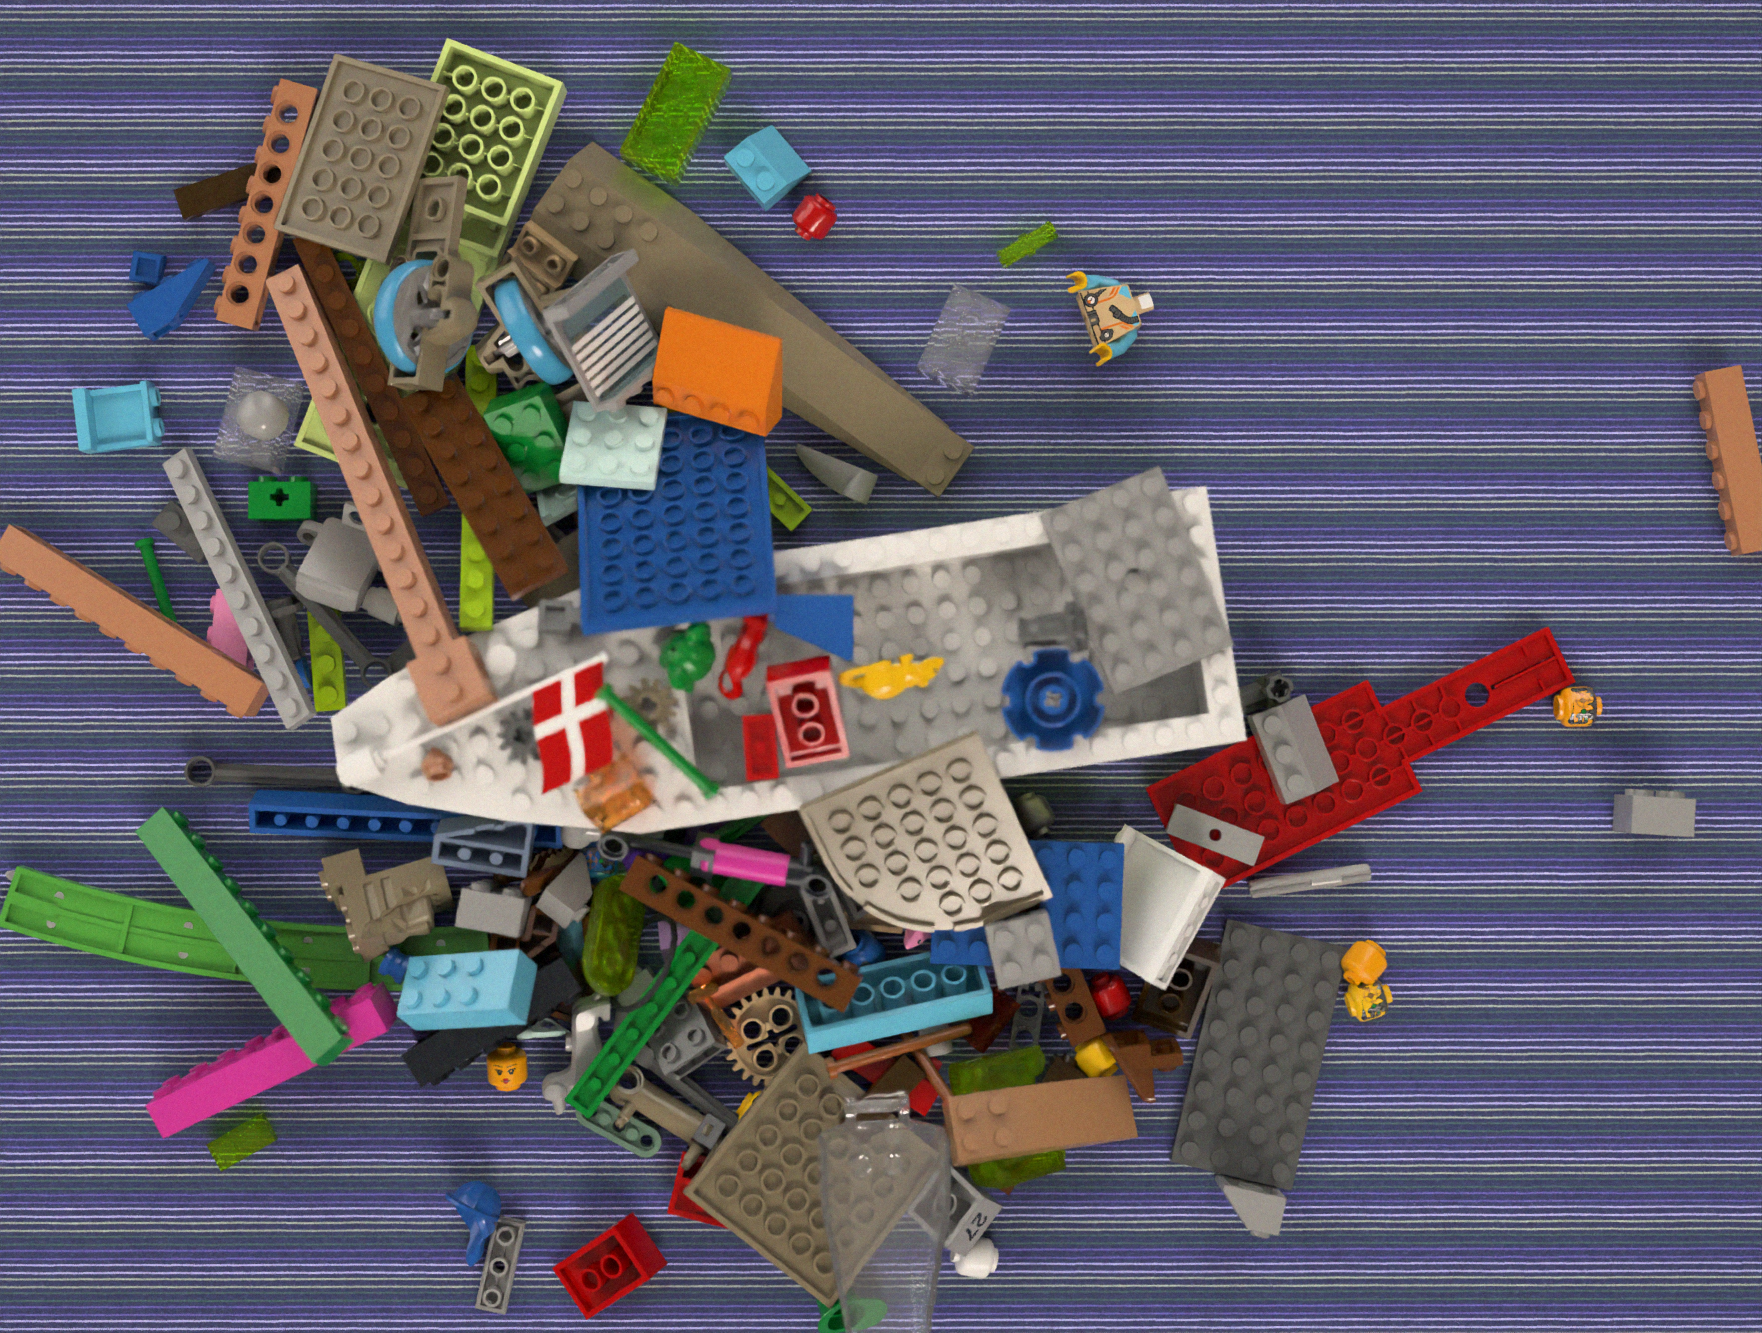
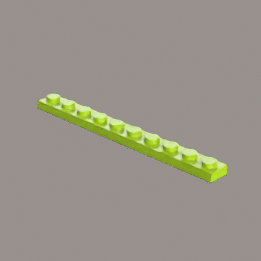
M470 345L466 353L465 390L493 436L483 414L490 400L498 397V373L490 374L477 357L476 345ZM462 514L459 628L461 632L494 631L495 570Z

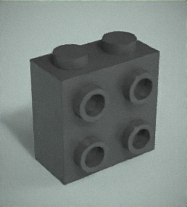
M690 989L685 990L648 1040L664 1076L675 1080H680L728 1047L712 1013L706 1011L696 999L697 992Z

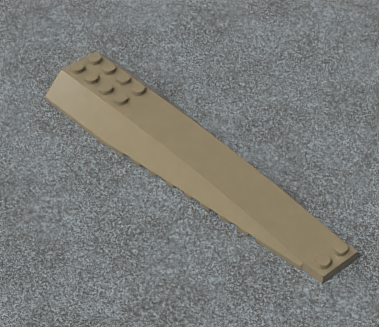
M593 141L569 159L535 206L530 220L580 257L570 274L578 282L611 255L631 249L635 250L639 261L625 273L657 333L661 334L665 309L672 307L782 338V407L799 415L809 423L816 425L836 439L850 445L853 449L873 459L904 479L916 482L937 498H940L975 449L973 445L951 431L946 423L695 213ZM621 295L611 305L617 309L626 299ZM628 307V308H627L624 312H622V313L626 314L628 311L631 310V308Z

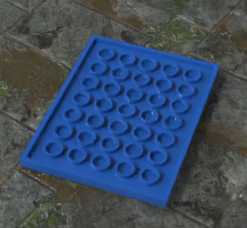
M682 412L667 413L655 490L578 484L581 629L584 636L779 612L764 436Z

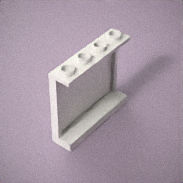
M1125 824L1113 841L1124 843L1120 965L1141 976L1151 984L1165 990L1226 879Z

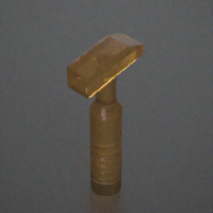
M706 983L689 992L687 999L690 1003L694 1005L704 1000L711 1010V1016L734 1049L740 1048L745 1041L723 1009L718 1007L711 995L718 992V984Z

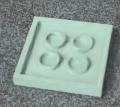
M574 401L559 473L560 483L655 490L667 422V408L625 405L616 412L610 413L609 410L595 413L590 402Z

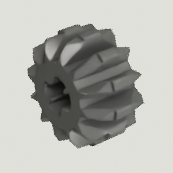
M529 709L522 710L521 719L516 711L510 712V718L513 723L511 724L506 720L500 722V725L508 730L507 733H497V738L507 739V742L499 746V749L506 751L512 748L508 755V759L511 761L515 760L519 753L521 764H527L529 754L534 761H539L540 755L537 751L538 746L533 727V716L530 720ZM521 729L531 731L532 737H528L531 740L529 744L527 742H519L518 735H522L519 733Z

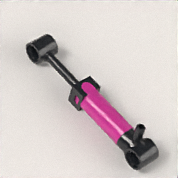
M603 830L597 844L600 854L610 860L624 859L632 848L691 859V876L712 879L714 873L802 890L805 895L815 900L828 898L832 893L835 883L821 855L813 856L814 843L811 840H803L801 842L800 857L720 842L721 835L702 831L698 832L694 846L637 836L635 832Z

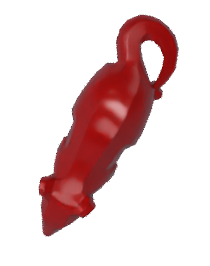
M768 613L745 616L743 618L745 623L742 624L735 643L730 645L727 651L725 663L723 664L724 669L718 677L719 691L727 699L735 700L740 698L743 691L742 680L752 673L760 659L758 651L760 644H763L767 637ZM725 673H727L731 681V690H727L724 686Z

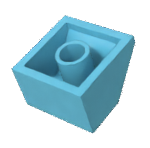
M773 125L748 136L724 156L726 167L765 212L812 173L811 169Z

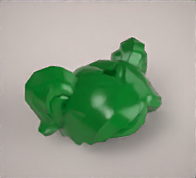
M707 621L693 622L689 624L687 629L671 631L661 645L658 661L660 666L668 672V681L676 690H685L688 694H691L694 691V682L705 678L712 669V665L716 660V650L713 642L710 640L712 637L711 626Z

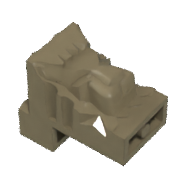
M358 848L321 859L324 870L319 871L318 874L328 902L334 901L337 910H342L347 922L345 924L350 942H352L355 954L361 953L365 963L387 952L389 945L399 944L409 936L430 934L435 926L434 913H440L445 909L455 907L444 866L431 863L432 857L370 875L366 871Z

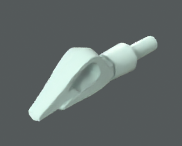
M546 1018L540 1022L538 1021L534 1026H528L529 1028L516 1037L518 1040L532 1039L533 1037L562 1036L565 1033L571 1032L553 1019ZM547 1024H552V1025H554V1026H552V1028H550V1029H549V1028H545V1026H546Z

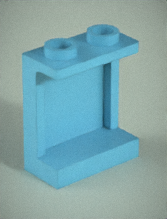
M144 380L140 381V384L88 390L86 388L72 389L79 451L95 454L162 445L161 436H164L165 428L162 418L158 416L157 406L161 405V396L155 384Z

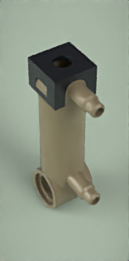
M633 1065L627 1068L609 1092L611 1099L615 1103L624 1105L615 1120L617 1127H624L635 1110L688 1143L686 1148L689 1150L681 1163V1167L684 1170H689L700 1155L707 1157L727 1125L710 1113L706 1117L644 1078L642 1072ZM626 1080L630 1082L633 1089L623 1088L619 1081Z

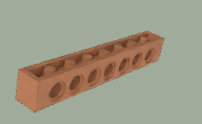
M281 78L279 86L275 85L272 90L271 103L274 105L271 116L267 115L264 120L262 131L265 134L263 146L259 145L255 153L254 162L257 164L255 175H251L247 183L246 193L249 194L247 205H243L239 212L238 223L241 224L239 235H235L231 242L230 253L233 254L230 266L227 265L223 272L222 283L225 284L223 294L217 297L214 305V313L217 314L216 320L259 332L269 295V289L265 280L274 276L285 233L275 230L274 225L321 94L316 88ZM296 108L298 112L296 120L286 123L284 121L285 112L288 109ZM282 138H288L290 143L288 150L283 153H277V142ZM274 168H280V180L276 183H270L268 181V173ZM265 198L273 200V208L268 213L260 211V203ZM257 228H263L265 231V237L260 243L252 241V233ZM254 257L257 261V267L252 273H246L244 263L248 258ZM246 287L249 297L244 303H238L236 292L238 289Z

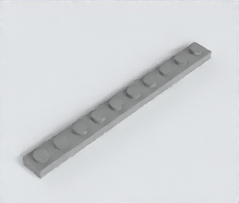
M183 448L162 465L286 729L295 730L317 715V712L193 450Z

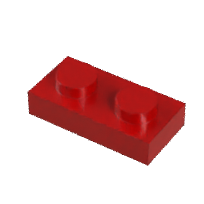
M774 714L742 716L746 781L779 779L777 733Z

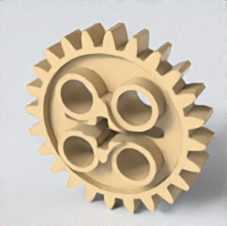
M775 986L772 995H769L765 987L761 991V996L758 997L756 993L750 995L751 1000L749 1002L745 999L739 1000L742 1005L740 1010L735 1007L730 1008L736 1015L734 1019H724L726 1023L731 1025L730 1030H723L721 1033L729 1037L730 1041L726 1042L727 1048L732 1050L725 1058L726 1060L736 1059L732 1070L737 1071L743 1068L744 1070L741 1075L743 1080L753 1075L752 1084L754 1086L761 1079H764V1086L766 1087L789 1058L791 1053H787L785 1050V1042L789 1037H798L800 1042L803 1041L806 1044L796 998L791 1000L792 990L788 989L781 996L780 988ZM777 1008H784L788 1014L786 1022L782 1025H775L772 1021V1014ZM749 1021H756L759 1024V1033L754 1038H747L743 1032L745 1024ZM793 1024H797L796 1030L778 1036L775 1045L765 1042L755 1049L747 1050L748 1045L767 1038L768 1030L771 1029L773 1032L778 1033ZM766 1049L771 1052L772 1061L769 1065L762 1067L757 1064L756 1056L761 1050Z

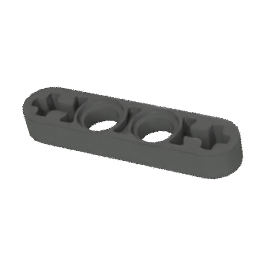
M1035 981L1034 992L1040 991L1039 997L1030 993L1021 994L1022 988L1029 990V983L1018 985L1016 989L1005 1066L1008 1078L1016 1084L1029 1082L1034 1074L1045 999L1043 995L1046 992L1045 982L1038 983V981ZM1026 999L1034 1000L1037 1004L1036 1013L1029 1017L1022 1015L1020 1012V1004ZM1021 1030H1027L1033 1035V1041L1027 1047H1020L1015 1042L1016 1034ZM1013 1050L1020 1053H1031V1058L1024 1056L1023 1065L1025 1068H1028V1072L1022 1073L1021 1078H1017L1016 1073L1011 1071L1012 1066H1017L1019 1061L1018 1055L1012 1056Z

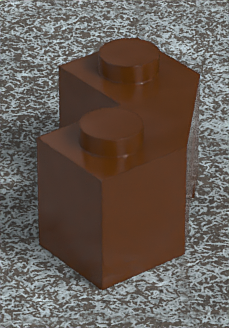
M531 905L525 935L512 937L492 933L489 951L519 949L536 964L558 949L562 926L538 907Z

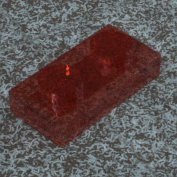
M997 985L992 990L993 1013L970 1018L967 1023H970L972 1032L969 1035L963 1036L971 1046L982 1054L985 1053L1021 1006L1003 989L999 990Z

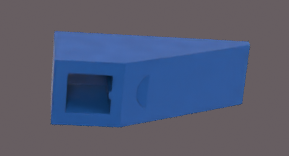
M208 258L195 259L187 264V269L178 275L170 274L161 279L160 285L154 289H146L133 296V301L126 305L146 338L156 341L181 326L217 269L215 263Z

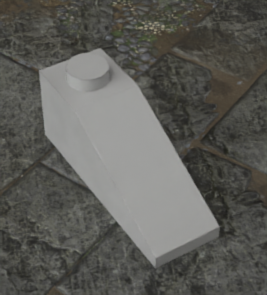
M834 889L828 898L822 900L809 898L802 890H798L821 946L832 952L831 958L857 948Z

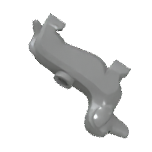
M595 992L591 996L578 998L572 1004L571 1033H565V1051L572 1052L571 1063L563 1071L548 1074L542 1083L543 1097L545 1100L552 1101L557 1115L563 1113L566 1107L564 1099L567 1094H569L603 1048L597 1026L599 1024V1017H602L604 1021H610L609 993L601 995V993Z

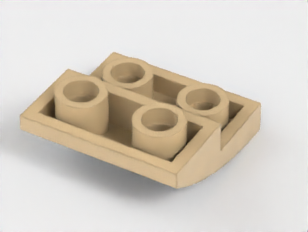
M530 220L524 224L514 246L506 252L499 268L518 255L541 293L545 295L560 291L580 257ZM510 272L502 278L506 279L517 275L514 272Z

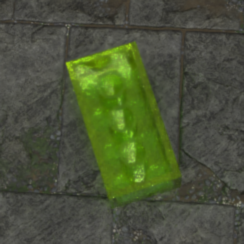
M675 41L619 150L622 159L678 187L733 80L731 69Z

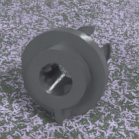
M294 594L264 601L292 661L306 656L301 647V635L295 612L304 609L302 603Z
M1075 601L1065 602L1064 612L1038 615L1032 619L1023 620V617L1018 618V635L1020 643H1023V649H1028V646L1046 647L1068 644L1071 653H1080L1090 649L1086 614L1083 608H1077Z

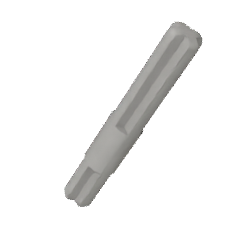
M1365 863L1250 880L1248 888L1251 897L1258 898L1370 881L1371 869Z

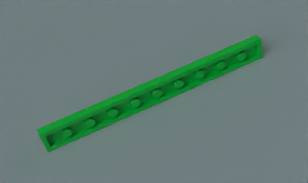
M730 876L721 888L719 896L728 901L731 898H735L749 906L765 883ZM710 906L708 917L711 921L719 923L723 919V912L717 906ZM692 929L677 947L668 974L657 992L642 1007L627 1014L564 1099L568 1104L588 1119L592 1117L718 948L719 944ZM662 969L653 979V981L642 994V996L639 998V1000L651 989V987L657 980L658 976L660 975Z

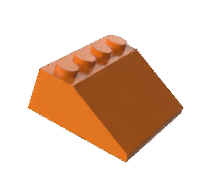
M667 307L665 309L652 378L653 404L766 437L782 418L783 339Z

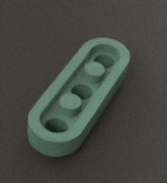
M605 1099L597 1108L598 1114L592 1115L590 1119L576 1110V1118L580 1124L640 1157L648 1158L654 1156L662 1145L660 1131L655 1126L635 1115H632L630 1120L626 1122L625 1129L617 1130L614 1122L622 1108ZM643 1135L651 1136L652 1144H643L641 1137Z

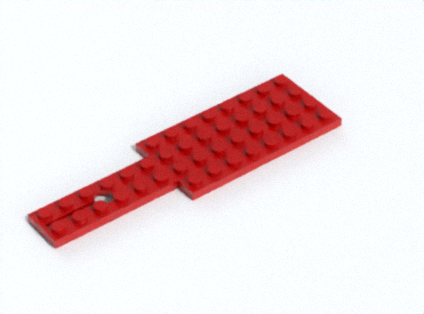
M1547 626L1382 707L1369 680H1364L1311 706V711L1339 779L1338 782L1314 794L1289 804L1280 803L1254 735L1247 737L1245 741H1239L1145 787V790L1165 831L1177 803L1265 837L1255 865L1252 866L1167 834L1175 852L1225 878L1226 881L1221 888L1223 889L1422 792L1423 790L1409 763L1576 681ZM1472 683L1482 684L1488 691L1486 703L1480 707H1473L1466 701L1465 691ZM1217 829L1210 831L1209 837L1211 840H1216L1219 837Z

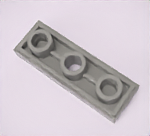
M1177 803L1165 831L1167 834L1252 866L1255 865L1265 838ZM1212 829H1217L1219 832V837L1216 840H1211L1209 837Z
M499 1215L498 1222H495V1230L490 1236L475 1308L505 1315L508 1309L527 1221ZM495 1262H503L505 1269H498Z

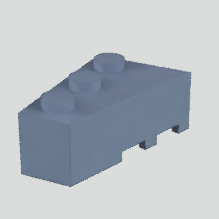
M476 815L441 819L434 834L431 863L526 878L532 862L536 823L505 821Z

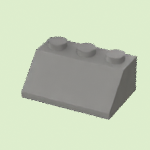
M1305 694L1246 717L1280 803L1289 804L1339 781Z

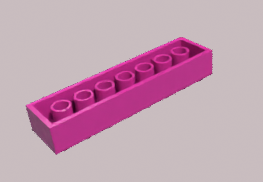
M384 981L375 986L372 982H369L356 989V994L348 999L342 995L330 1001L332 1003L331 1011L335 1016L339 1015L348 1023L351 1028L348 1033L355 1040L342 1053L388 1032L397 1020L398 1008ZM281 1024L272 1030L273 1034L264 1039L262 1035L256 1036L244 1044L245 1047L237 1052L234 1048L229 1049L217 1056L218 1060L210 1065L205 1061L189 1070L190 1073L183 1078H180L178 1074L162 1083V1087L152 1093L154 1097L145 1106L164 1139L296 1076L317 1064L311 1062L288 1030Z

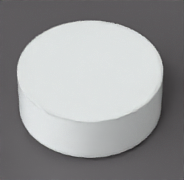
M496 644L486 652L484 658L485 666L495 676H508L518 666V655L512 647L505 644Z

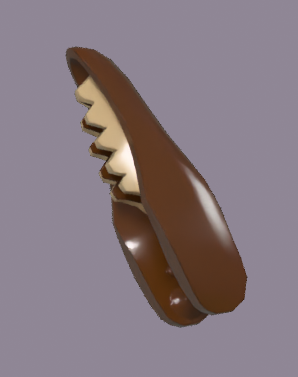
M563 845L562 849L549 848L548 851L533 853L526 878L493 873V880L501 885L516 880H523L520 884L522 894L526 896L536 895L544 891L578 855V849Z

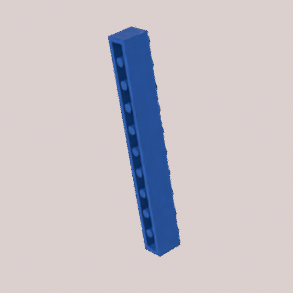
M257 790L248 804L249 833L434 842V834L441 819L470 815L407 804L386 796ZM536 824L533 847L562 849L564 843H562L560 838L561 826Z

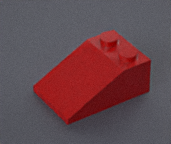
M830 654L766 666V686L786 768L850 757Z
M631 1212L559 1262L552 1269L584 1317L588 1320L651 1279L668 1263L635 1214Z

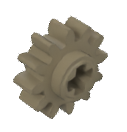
M642 678V688L640 689L630 684L629 689L633 693L632 697L622 696L621 699L629 703V706L657 732H659V724L665 728H670V723L666 718L668 716H678V713L671 710L670 706L679 702L678 699H669L667 696L671 693L672 687L667 686L661 690L660 679H656L653 682V686H649L648 680ZM649 697L652 702H657L658 709H653L654 714L651 716L648 711L642 710V704H646L645 699Z

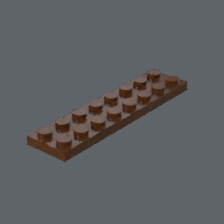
M456 372L444 377L442 392L418 390L400 399L399 401L512 602L570 572Z

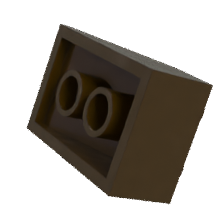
M1195 936L1165 990L1146 980L1143 981L1131 1020L1190 1040L1220 965L1222 945Z

